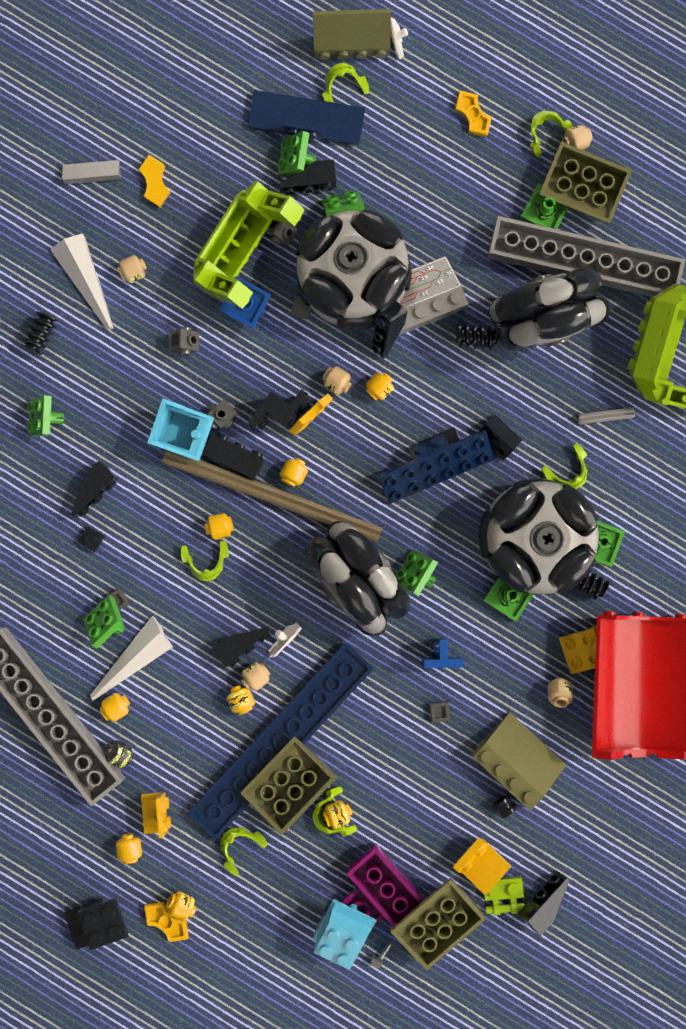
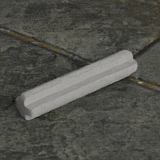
M631 407L583 413L578 415V422L581 425L629 419L635 417V411Z

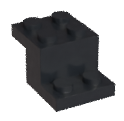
M301 389L292 403L289 404L273 392H270L250 420L249 425L258 432L259 429L263 430L269 422L267 419L270 417L286 429L289 426L293 427L298 420V413L300 411L304 412L309 405L308 393Z
M101 898L64 912L76 950L86 946L93 950L129 936L117 898L105 902Z

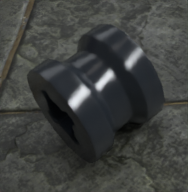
M508 794L503 795L493 804V807L499 810L502 819L510 816L517 809L516 804L510 801Z

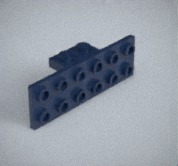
M254 90L248 127L284 133L291 136L305 131L310 133L309 139L359 145L365 108Z
M483 430L452 444L448 443L444 434L417 444L408 449L413 459L412 461L380 474L379 478L389 504H392L494 460L487 432Z

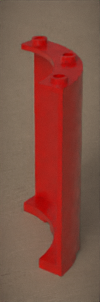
M603 611V615H597L592 758L613 760L623 758V755L646 757V755L657 754V758L685 760L686 614H675V617L644 616V612H632L631 616L615 615V611Z

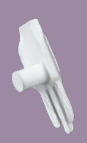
M391 17L390 36L398 58L402 59L401 57H404L401 42L403 41L402 38L408 35V31L406 28L400 30L395 19Z
M299 624L289 625L283 632L281 630L276 631L275 636L278 640L270 647L269 652L271 653L268 656L269 658L277 656L302 629Z

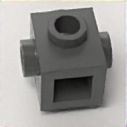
M272 220L266 233L271 236L270 240L275 244L289 245L298 229L295 226Z
M180 327V329L169 331V350L178 351L179 355L189 356L191 352L199 351V332L192 331L190 327Z
M225 399L218 405L213 404L207 410V415L214 417L211 428L213 430L217 429L219 432L223 429H229L234 423L232 420L237 416V412Z

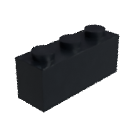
M220 433L217 436L212 434L202 455L250 479L256 480L265 462V459L262 458L263 454L255 450L249 452L245 450V445L236 441L233 444L227 441L228 437Z

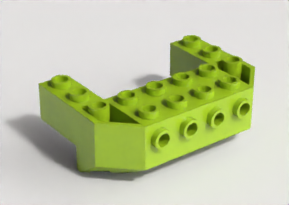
M254 181L252 185L234 197L194 261L193 282L210 296L243 309L249 302L253 292L236 280L239 272L248 262L249 256L254 248L258 246L259 240L268 230L272 220L295 226L301 219L305 209L291 196L269 191L260 182Z
M673 284L651 297L649 302H646L643 311L646 315L644 321H641L639 324V339L634 342L633 351L635 353L633 359L630 358L627 370H629V375L640 394L646 400L686 409V387L676 385L668 379L686 318V286Z

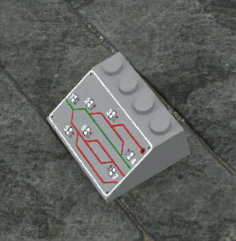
M446 256L412 269L410 288L405 292L400 302L408 312L405 325L399 335L467 309L469 303Z

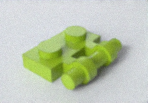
M521 876L501 878L490 892L484 895L485 901L492 900L493 906H485L486 914H494V916L507 912L518 914V911L523 909L525 904L516 902V898H524ZM510 899V904L499 905V900Z

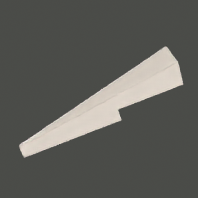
M79 234L63 239L51 248V252L107 330L114 329L85 236Z
M154 616L148 620L90 694L92 700L97 699L173 648Z

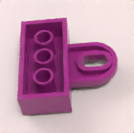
M374 843L347 868L346 874L357 887L345 896L341 903L349 907L351 904L365 906L367 909L365 914L376 919L375 924L385 917L394 927L425 900L422 894L377 843Z

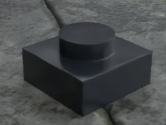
M87 526L78 543L96 552L105 535Z

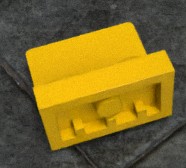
M597 625L559 638L571 674L595 668Z
M165 792L142 794L144 834L158 833L159 838H163L168 832V828H171L170 816L167 817L169 797H166Z
M478 838L453 868L458 873H463L484 895H487L511 868V865L483 838Z

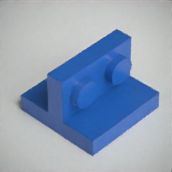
M237 276L236 280L253 292L249 302L243 309L223 302L219 311L254 329L259 318L264 316L267 311L265 307L271 294Z
M437 638V642L433 643V651L437 657H422V666L424 668L464 667V659L461 657H448V640L445 638Z

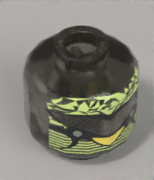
M114 740L107 744L103 751L107 762L120 769L128 766L134 756L131 746L120 740Z

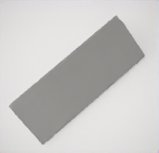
M119 160L63 165L62 181L64 184L121 179Z

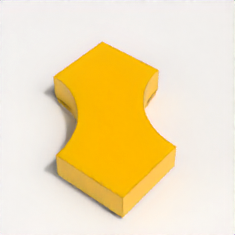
M459 91L455 111L461 113L468 121L470 134L487 137L492 117L480 109L477 94Z
M148 155L139 168V172L145 177L147 183L144 198L161 208L171 193L163 184L162 176L165 165Z
M329 394L324 396L289 431L293 435H297L324 411L333 398Z
M164 901L144 905L147 926L160 928L166 934L169 942L189 938L187 920L180 921L170 916Z

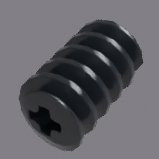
M37 312L36 314L40 319L33 318L36 326L29 325L32 332L25 333L29 339L23 338L21 341L25 344L26 348L42 356L39 348H46L42 342L50 341L46 335L53 336L50 328L56 329L57 327L53 322L59 321L43 312Z
M458 323L456 342H458L459 348H461L463 343L466 344V348H469L470 344L473 343L474 349L480 344L482 350L488 345L489 351H491L495 345L497 327L492 332L490 326L484 331L483 325H480L477 330L476 325L473 324L469 330L468 324H465L462 329L461 324Z
M592 573L591 575L588 574L573 589L575 590L580 586V593L586 589V596L588 597L593 593V600H596L605 594L610 581L606 580L603 582L602 576L596 579V573Z

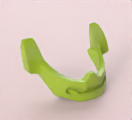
M346 63L336 64L330 68L325 77L326 91L322 93L324 101L333 102L331 88L336 76L342 77L344 73H350L355 77L356 83L361 86L364 94H368L369 86L366 77L358 76L353 66Z
M541 111L532 118L531 132L533 142L530 143V147L537 158L542 155L539 146L541 142L535 133L537 125L543 124L545 120H551L559 124L564 131L573 127L569 120L563 121L556 112Z
M578 443L573 446L577 454L576 458L582 466L580 476H576L573 481H565L558 478L547 466L541 468L545 479L562 485L568 484L575 489L581 487L587 479V468L584 463V458L587 454Z
M225 540L221 541L218 564L211 571L204 570L201 572L194 567L192 556H189L187 546H181L182 562L188 563L192 574L201 581L216 579L223 571L224 558L229 557L227 542Z
M336 787L327 790V797L316 805L313 812V822L317 829L327 834L341 833L342 837H346L357 831L356 825L333 829L332 827H327L321 815L324 805L343 792L342 787Z
M243 827L229 829L221 837V851L226 858L224 867L234 876H237L239 872L233 864L234 860L228 855V844L233 843L235 837L245 836L255 841L262 848H265L268 843L260 832L251 833Z

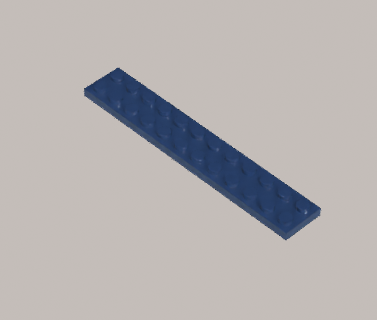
M345 642L187 814L216 840L250 804L241 794L244 788L294 736L305 744L374 668Z

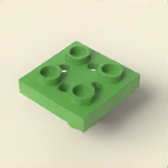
M301 131L283 139L281 143V157L278 162V176L287 177L304 171L305 165L308 166L316 161L314 155L307 153L310 133Z
M538 183L520 218L531 224L557 229L568 207L556 203L552 197L544 198L539 196L543 185Z
M355 191L345 192L342 196L330 195L322 200L326 216L329 217L338 212L362 211L365 209L359 192Z
M43 395L30 399L27 407L29 413V421L27 422L28 437L50 435V423L63 424L64 419L57 418H64V414L51 412L52 396Z
M597 521L599 533L598 554L594 558L596 562L612 567L625 531Z
M412 549L401 569L396 574L397 583L419 596L425 585L429 588L434 585L428 580L435 583L436 579L431 574L438 562Z
M498 577L483 601L516 622L534 594L515 591Z
M111 595L104 598L83 619L91 646L97 649L113 633L121 635L124 631V624L115 598Z

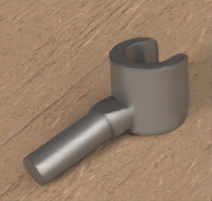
M389 943L386 944L379 957L372 955L370 966L374 968L382 966L383 958L391 947Z

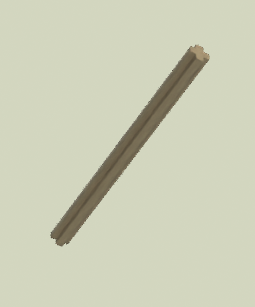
M167 450L162 459L164 464L324 524L330 525L335 521L346 522L375 543L378 542L383 529L202 460L196 461Z

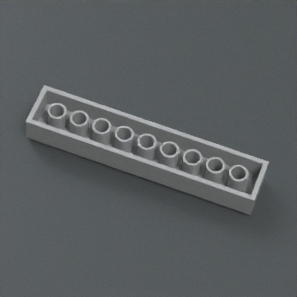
M498 216L496 219L487 259L555 275L567 274L576 269L588 268L600 274L602 286L650 297L655 296L673 284L680 285L686 260Z
M1 628L0 692L90 806H93L126 777L119 768L115 767V763L109 764L111 758L8 628Z

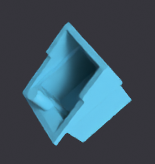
M162 399L147 443L200 461L214 417Z
M333 899L316 927L313 940L316 941L313 953L350 970L372 927L376 923V919L358 911L356 904H351L349 907Z

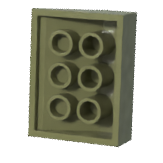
M391 9L313 11L315 58L320 60H328L329 58L343 60L348 57L364 59L368 56H375L376 58L389 56Z
M561 141L539 196L544 198L552 197L558 204L610 224L632 170Z
M511 712L497 724L471 753L472 757L529 811L544 797L566 766L559 757Z
M294 736L244 788L241 794L283 835L338 776Z
M449 878L391 928L390 932L427 971L484 922L486 917L469 895Z

